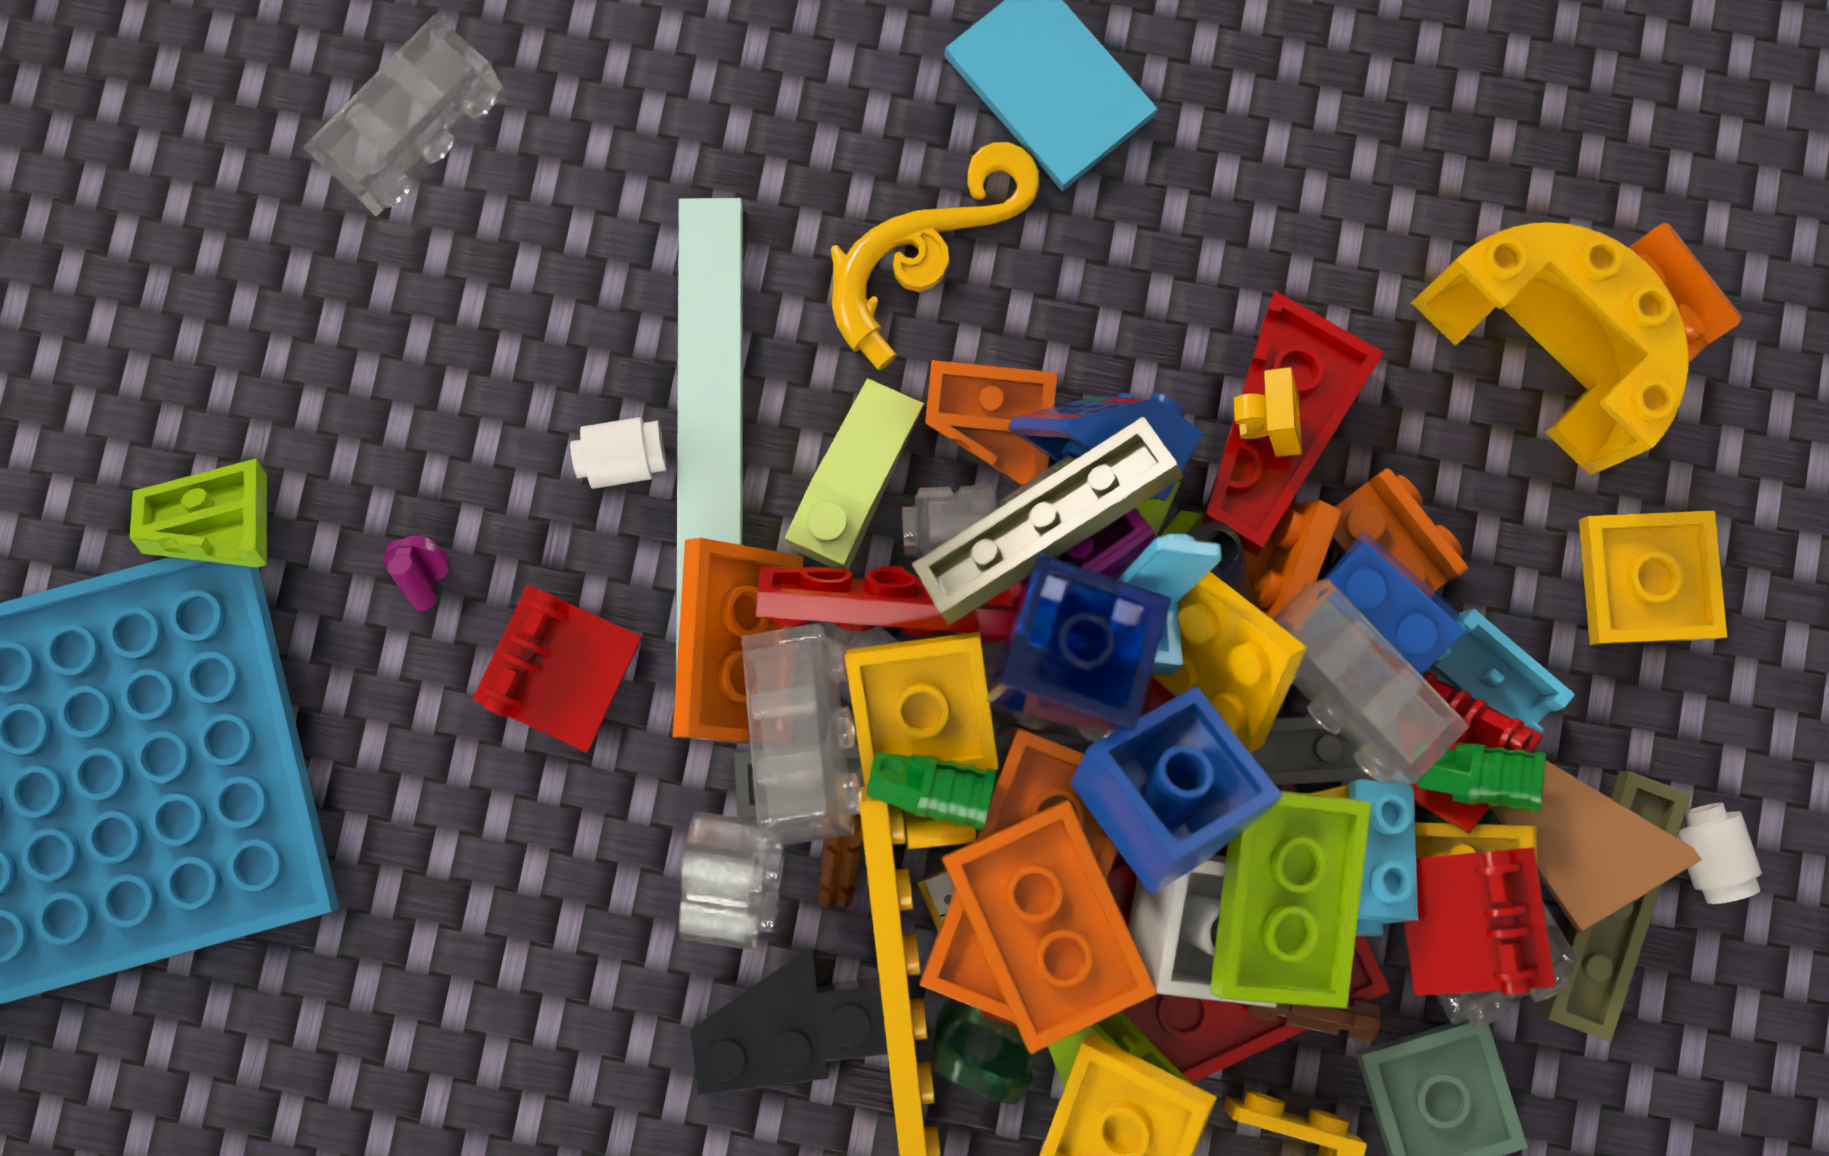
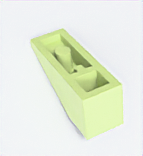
M867 378L814 474L787 531L785 540L790 549L830 567H844L849 570L920 416L924 403Z

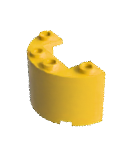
M1551 222L1531 223L1499 231L1467 249L1411 302L1454 345L1462 341L1495 307L1500 310L1503 309L1587 390L1545 433L1590 476L1652 449L1663 437L1680 407L1688 375V346L1683 321L1677 305L1663 281L1641 257L1622 243L1600 232L1581 226Z

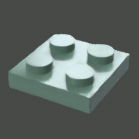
M1478 1014L1355 1051L1387 1156H1504L1528 1148L1486 1017Z

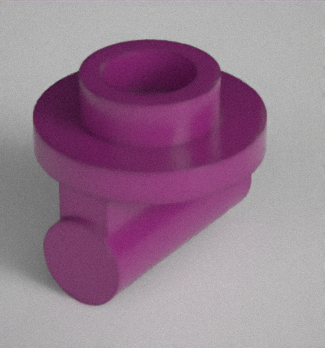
M409 536L390 543L385 550L383 560L388 573L416 611L429 610L436 602V595L433 592L435 582L443 579L448 573L450 565L448 554L433 540L422 536Z

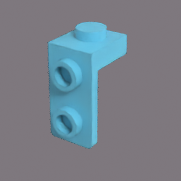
M1170 534L1156 538L1104 594L1109 669L1173 675L1183 666L1178 602L1221 561V548L1219 544L1197 542L1192 536L1185 534Z
M1360 779L1350 782L1348 786L1350 799L1371 802L1356 936L1383 935V924L1418 920L1414 790L1408 784Z

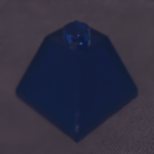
M1039 553L1006 636L987 702L1050 723L1124 731L1135 730L1172 598Z

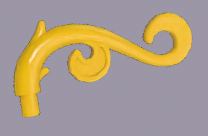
M1009 142L991 143L981 147L975 153L968 168L967 185L971 196L977 200L985 198L986 193L983 186L985 179L990 174L999 171L1009 174L1014 179L1017 189L1012 197L1004 203L977 207L916 210L893 217L872 228L853 244L847 255L838 245L832 246V310L836 325L854 352L861 350L878 371L892 363L897 354L879 334L882 327L874 319L878 298L873 296L869 300L866 299V287L871 271L877 262L890 250L904 245H913L918 250V255L914 259L905 257L900 251L895 253L893 260L895 279L904 289L915 292H923L934 288L943 279L949 266L948 247L938 233L1005 221L1024 212L1035 201L1039 189V170L1033 157L1022 147Z

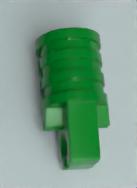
M1457 743L1456 750L1424 748L1419 759L1417 786L1419 788L1453 794V801L1466 804L1480 805L1481 803L1489 804L1490 807L1499 808L1504 806L1513 810L1527 809L1533 813H1540L1546 752L1536 751L1535 753H1528L1526 750L1515 749V751H1511L1501 747L1486 748V745Z
M877 752L870 771L867 796L898 806L900 809L915 814V816L923 818L928 816L937 821L944 822L946 820L954 822L955 825L972 826L973 829L983 831L996 770L976 768L975 765L958 764L957 761L949 759L945 761L932 755L912 754L911 756Z

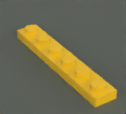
M867 786L860 787L859 804L899 1155L941 1156L937 1125L924 1127L922 1109L923 1104L935 1103L930 1062L917 1063L915 1040L928 1039L923 998L910 999L908 984L909 975L920 974L916 933L903 935L900 910L913 909L909 868L896 870L893 845L906 843L903 812L898 806L868 797Z

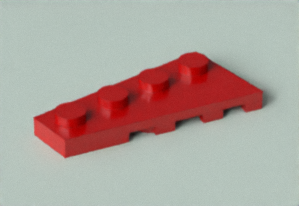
M1274 290L1266 310L1241 395L1261 394L1266 396L1264 371L1291 367L1299 395L1302 454L1276 457L1269 435L1254 439L1241 438L1239 424L1235 423L1234 414L1201 524L1211 520L1226 523L1239 536L1243 549L1257 557L1384 352Z
M903 566L878 567L867 572L865 579H852V572L844 567L761 568L756 602V617H769L772 622L782 626H802L809 621L834 622L842 629L856 632L869 631L874 629L875 626L900 627L906 633L921 637L936 636L941 631L980 632L981 640L987 642L1002 641L1007 636L1024 637L1027 617L1021 585L1017 582L949 625L938 611L921 579L906 572Z

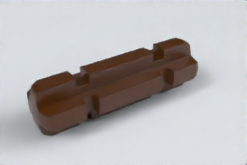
M836 805L827 813L825 825L827 832L824 834L820 865L822 872L819 874L818 901L827 909L834 905L845 909L853 902L855 890L853 884L856 882L861 849L858 845L861 843L863 835L861 812L855 806L844 809Z
M1351 998L1347 1008L1277 1003L1276 1007L1248 1004V1013L1253 1018L1276 1022L1277 1016L1284 1017L1283 1023L1285 1025L1336 1036L1339 1033V1029L1345 1030L1346 1038L1364 1042L1374 1041L1381 1023L1380 1007L1374 1002Z

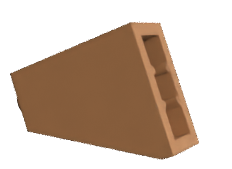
M1547 760L1540 813H1533L1527 809L1513 810L1504 806L1499 808L1491 807L1503 825H1536L1538 875L1578 933L1583 932L1702 860L1693 847Z

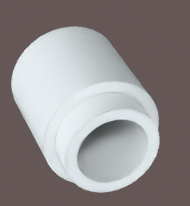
M642 417L581 426V440L570 442L575 475L577 479L588 477L592 489L650 480L653 478L654 472L667 470L666 454L659 421L644 423Z
M1713 803L1687 810L1684 815L1686 822L1681 824L1677 838L1693 847L1702 859L1688 868V872L1694 889L1702 890L1706 903H1727L1759 893L1761 890L1756 877L1760 876L1762 871L1742 813L1738 811L1726 812L1723 803Z

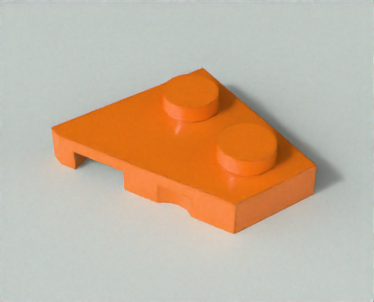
M932 360L925 424L1029 490L1047 478L1049 457L1007 428L1013 417L1054 407L1058 373Z

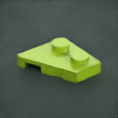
M252 459L134 490L132 496L130 539L142 554L257 568L267 565V474L258 460Z

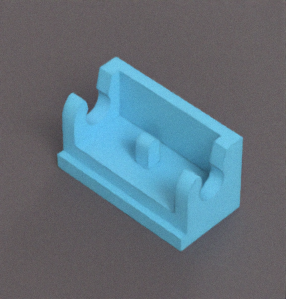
M1473 608L1460 612L1459 614L1462 616L1466 631L1424 673L1430 671L1436 674L1439 682L1442 681L1459 691L1466 690L1471 693L1474 699L1485 700L1489 703V707L1512 719L1518 718L1524 721L1525 726L1541 733L1544 729L1538 723L1551 711L1556 712L1565 708L1575 694Z

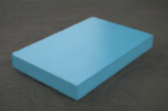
M1004 0L945 47V58L1062 192L1153 119L1158 109L1063 0Z

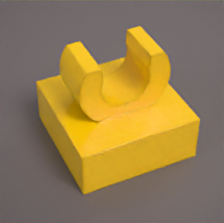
M1290 367L1265 370L1266 396L1261 394H1243L1234 397L1235 423L1239 424L1240 437L1254 439L1269 435L1276 457L1301 455L1299 395L1292 369Z

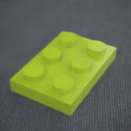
M1280 791L1283 795L1280 801L1228 843L1210 993L1227 1000L1347 1008L1371 802Z

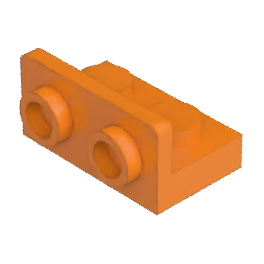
M1669 223L1660 224L1628 247L1657 273L1674 299L1687 337L1688 362L1693 360L1708 344L1741 322L1742 316Z
M1389 468L1371 478L1335 506L1342 510L1330 544L1339 555L1365 530L1434 592L1446 582L1458 578L1468 570V566L1460 557L1463 555V549L1456 537L1444 526L1434 525L1420 507L1423 504V500L1416 487L1406 477L1402 475L1395 476Z
M1321 500L1291 503L1259 555L1256 557L1244 550L1254 606L1286 631L1298 632L1342 512V510Z

